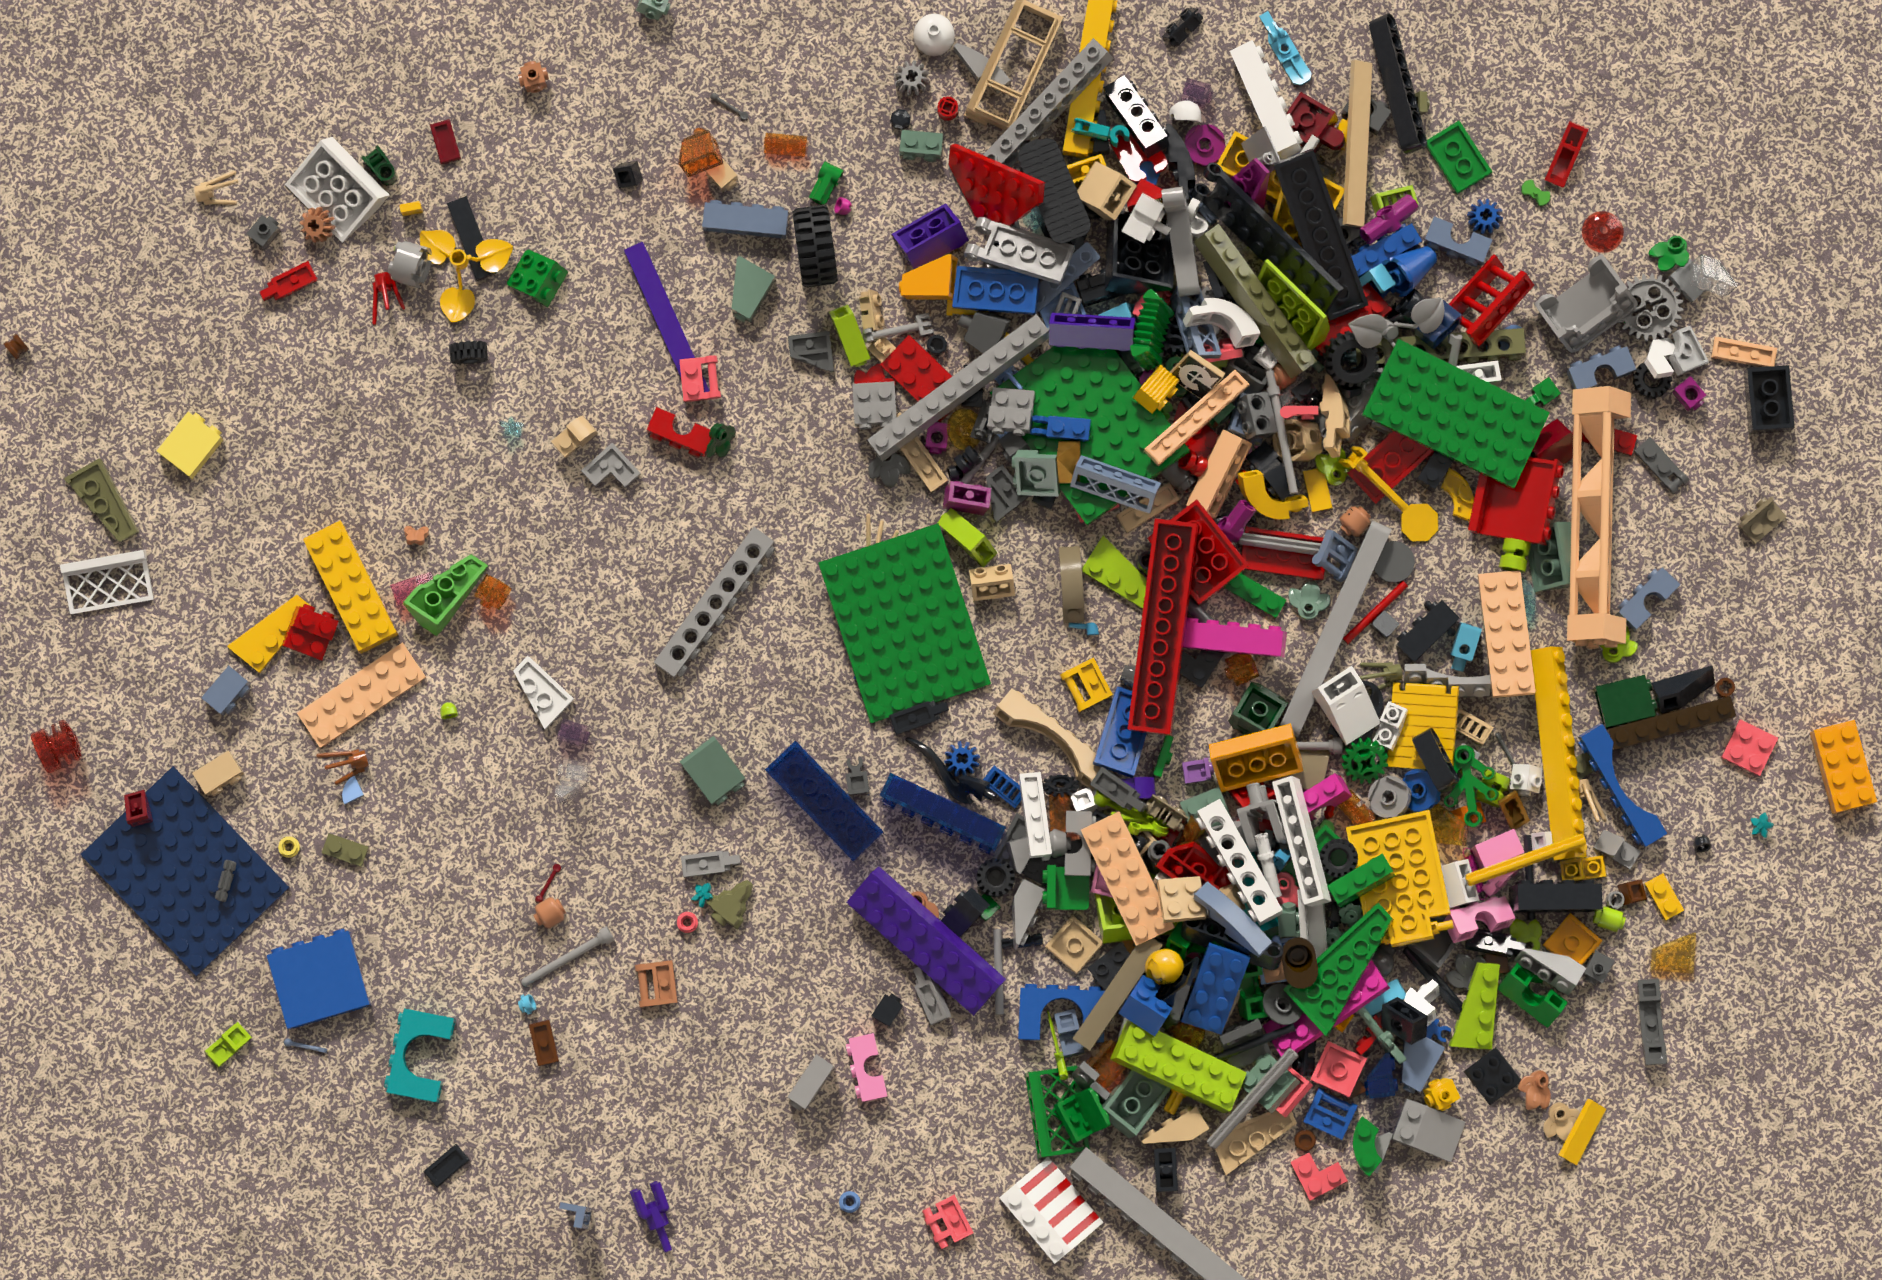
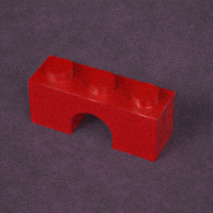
M656 407L646 429L647 433L650 434L649 437L658 442H661L662 439L670 442L669 446L678 450L681 447L689 450L688 454L700 458V455L706 457L707 445L711 441L709 437L710 429L695 423L693 429L688 434H677L673 429L677 419L676 415Z

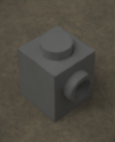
M261 215L246 234L252 241L266 250L281 230L278 227L279 223L271 216L266 218Z
M1008 432L998 440L1004 449L1001 453L1008 462L1012 460V456H1015L1017 450H1031L1021 436L1013 435V432Z
M1594 951L1585 967L1586 970L1583 975L1586 977L1584 980L1595 986L1597 983L1602 984L1614 960L1598 951Z

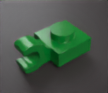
M1548 377L1531 389L1534 395L1525 401L1534 405L1540 402L1542 406H1545L1558 397L1561 392L1550 377Z

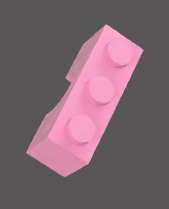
M1494 896L1482 903L1473 902L1465 908L1455 907L1451 909V914L1447 915L1443 922L1453 921L1454 928L1448 929V933L1453 943L1473 938L1478 930L1475 920L1484 922L1492 933L1509 928L1515 920V916L1505 896L1500 898Z
M874 1033L850 1038L849 1044H846L848 1057L852 1056L854 1064L850 1065L852 1077H857L858 1086H855L857 1099L862 1098V1102L888 1097L883 1075L872 1077L864 1070L865 1061L869 1057L878 1055Z

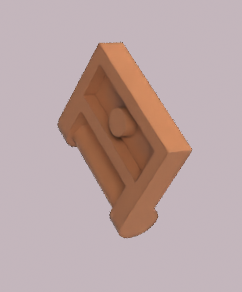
M673 960L635 965V972H638L641 998L639 1008L678 1003ZM647 970H652L655 999H649Z

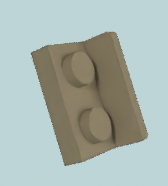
M1772 496L1768 500L1764 497L1755 505L1757 509L1753 513L1748 511L1740 518L1742 522L1738 527L1754 545L1787 517L1773 501L1775 499Z

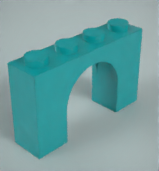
M405 1008L403 1013H399L397 1025H400L399 1034L395 1033L393 1046H396L395 1053L390 1055L388 1067H391L390 1076L386 1075L384 1088H387V1093L439 1103L443 1082L414 1075L406 1065L405 1054L409 1044L421 1036H433L452 1040L456 1022L455 1018Z

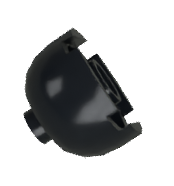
M1414 288L1410 294L1404 296L1397 306L1396 302L1391 307L1392 312L1387 315L1388 320L1393 324L1395 322L1415 324L1411 318L1412 309L1425 298ZM1398 327L1399 329H1402V330L1413 329V328Z

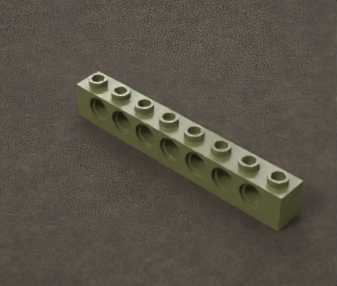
M1524 328L1494 330L1483 342L1488 346L1486 352L1478 351L1477 345L1472 342L1466 332L1451 333L1454 336L1457 334L1462 335L1461 344L1467 348L1466 353H1459L1457 364L1458 361L1476 364L1479 363V360L1488 359V362H1499L1500 358H1509V361L1521 360V357H1525L1526 354ZM1417 336L1396 337L1393 339L1394 343H1396L1397 339H1400L1417 348L1424 349L1425 352L1447 363L1449 362L1452 345L1448 343L1447 337L1438 345L1446 349L1444 355L1436 354L1434 349ZM1382 338L1381 342L1375 347L1377 351L1383 354V358L1377 361L1379 367L1384 368L1385 360L1391 354L1393 347L1387 339ZM1500 341L1507 342L1509 349L1505 351L1500 350L1498 343ZM1355 348L1356 365L1358 366L1361 361V351Z

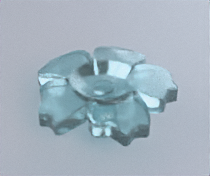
M1038 206L1022 218L1023 223L1031 225V229L1037 230L1041 227V223L1045 224Z

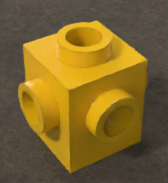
M1448 1078L1432 1080L1428 1083V1087L1422 1089L1427 1106L1440 1111L1449 1109L1452 1106L1451 1103L1461 1098L1453 1080Z

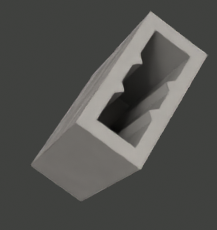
M816 1054L788 1095V1098L791 1100L789 1104L799 1111L802 1108L807 1110L835 1067Z

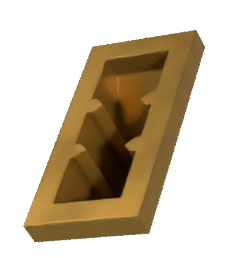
M1059 441L1056 457L1059 484H1068L1072 481L1075 466L1080 458V441ZM1078 474V478H1077V481H1078V482H1080V475H1079V474Z
M1516 790L1498 801L1511 830H1516L1530 821Z

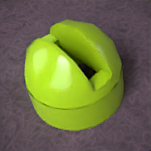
M446 702L441 706L440 714L442 719L458 716L457 708L454 704Z

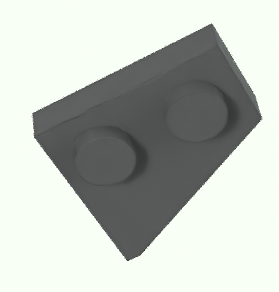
M829 331L788 336L790 358L829 372H834Z
M1003 465L986 477L987 488H991L990 502L996 523L1028 499L1027 495H1017V487L1013 485V477Z

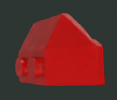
M1194 841L1167 849L1156 865L1159 870L1170 878L1200 876L1201 886L1208 881L1218 890L1221 887L1230 885L1227 867L1223 868L1217 865L1204 848Z

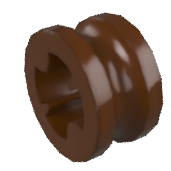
M1721 678L1715 685V691L1721 697H1728L1735 690V684L1729 678ZM1723 682H1727L1726 685L1730 684L1731 688L1727 690V693H1723L1724 690L1721 691L1719 686L1723 685Z

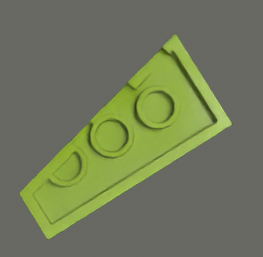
M1103 535L1083 566L1082 572L1143 609L1147 579Z
M1477 962L1468 987L1466 999L1461 1007L1462 1011L1459 1020L1456 1022L1455 1031L1448 1046L1492 1050L1499 964Z

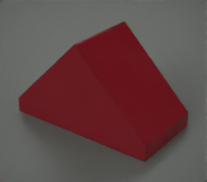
M145 789L124 795L128 825L135 827L153 821Z

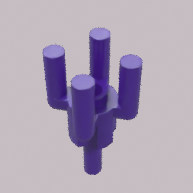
M654 1181L649 1183L655 1201L645 1204L640 1189L636 1188L629 1191L638 1216L646 1220L649 1231L656 1229L664 1252L672 1250L664 1228L665 1225L669 1224L666 1211L669 1210V1204L661 1182Z

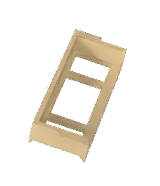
M1016 0L969 101L964 116L984 126L990 123L1006 131L1018 118L1064 17L1026 0ZM1022 9L1053 22L1045 41L1014 27ZM1011 33L1041 47L1021 93L991 80V76ZM987 85L1018 99L1008 121L978 107Z

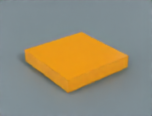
M1569 913L1544 942L1543 946L1551 953L1569 956L1583 965L1603 940L1574 915Z

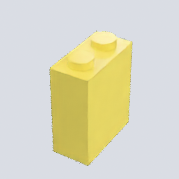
M187 412L157 450L161 456L191 479L195 477L223 442L220 436L222 432L213 425L210 428L204 424L205 419L196 412L194 415Z

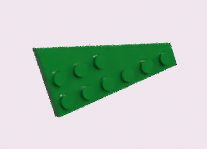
M1379 903L1317 958L1318 976L1311 986L1303 989L1289 984L1283 989L1326 1037H1328L1394 920Z

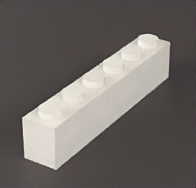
M1253 40L1231 50L1230 53L1262 126H1266L1280 160L1282 161L1301 152L1302 149L1299 143L1303 141L1299 132H1294L1292 128L1295 123L1291 114L1286 115L1284 109L1288 107L1284 98H1279L1277 94L1280 89L1276 80L1271 81L1269 75L1273 73L1267 62L1264 63L1262 60L1265 55L1261 46L1256 47Z
M1290 776L1274 781L1272 784L1303 903L1306 906L1315 907L1331 902L1300 779Z

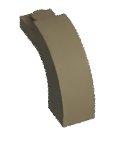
M1080 546L1058 547L1063 623L1084 622Z

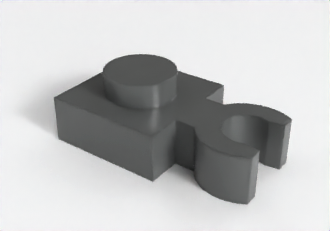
M858 757L859 764L857 766L851 765L850 758L847 759V766L852 771V773L846 774L848 795L870 793L867 771H860L863 766L861 757Z

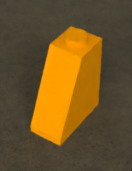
M947 254L902 274V281L899 282L901 296L912 300H953L958 258L952 254Z

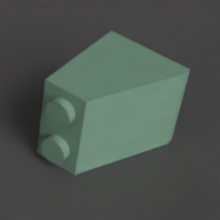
M714 736L680 761L682 767L712 806L714 804L721 805L728 799L727 794L731 791L736 793L745 786L743 782L746 781V778Z

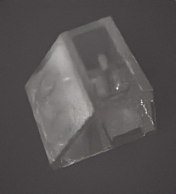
M563 759V764H559L558 776L561 780L560 785H556L555 797L560 805L568 804L589 788L592 768L589 762Z

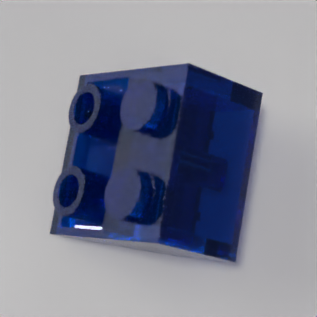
M1390 1053L1383 1054L1364 1078L1366 1100L1394 1097L1395 1092L1398 1091L1397 1079H1393L1392 1071L1395 1070L1394 1057L1390 1058Z

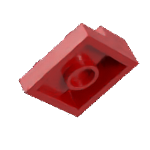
M303 604V607L296 606L282 646L322 661L339 621L335 620V615L323 611L322 614L314 612L316 608L307 604Z

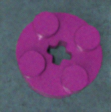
M1196 125L1185 136L1184 143L1189 151L1192 163L1207 167L1209 163H1217L1225 150L1224 135L1214 125ZM1201 140L1203 142H1210L1208 150L1200 148L1201 144L1199 142Z

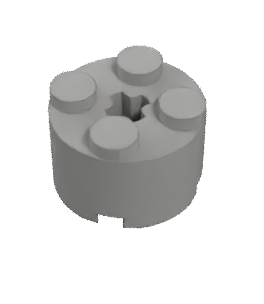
M408 241L397 242L394 260L388 266V273L392 274L393 281L420 288L419 283L426 281L432 261L428 260V254L432 255L431 249Z

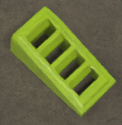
M1413 185L1371 196L1370 200L1375 216L1379 209L1389 206L1387 197L1390 196L1392 204L1397 202L1396 194L1401 199L1404 197L1403 192L1406 191L1418 204Z

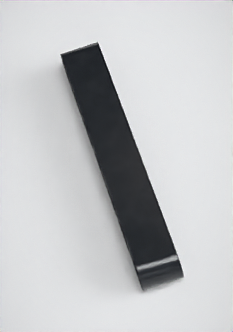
M1387 13L1370 21L1369 29L1399 144L1402 151L1408 155L1427 146V138L1397 23L1394 17Z

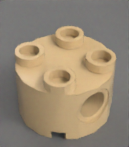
M1297 419L1284 421L1292 461H1310L1316 455L1321 454L1323 450L1322 436L1319 425L1316 422ZM1277 432L1273 436V446L1277 454L1282 457Z

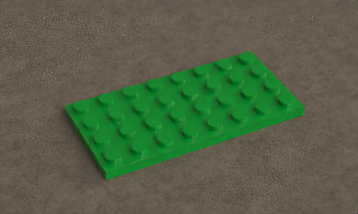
M1397 339L1362 416L1514 489L1550 412L1411 344Z

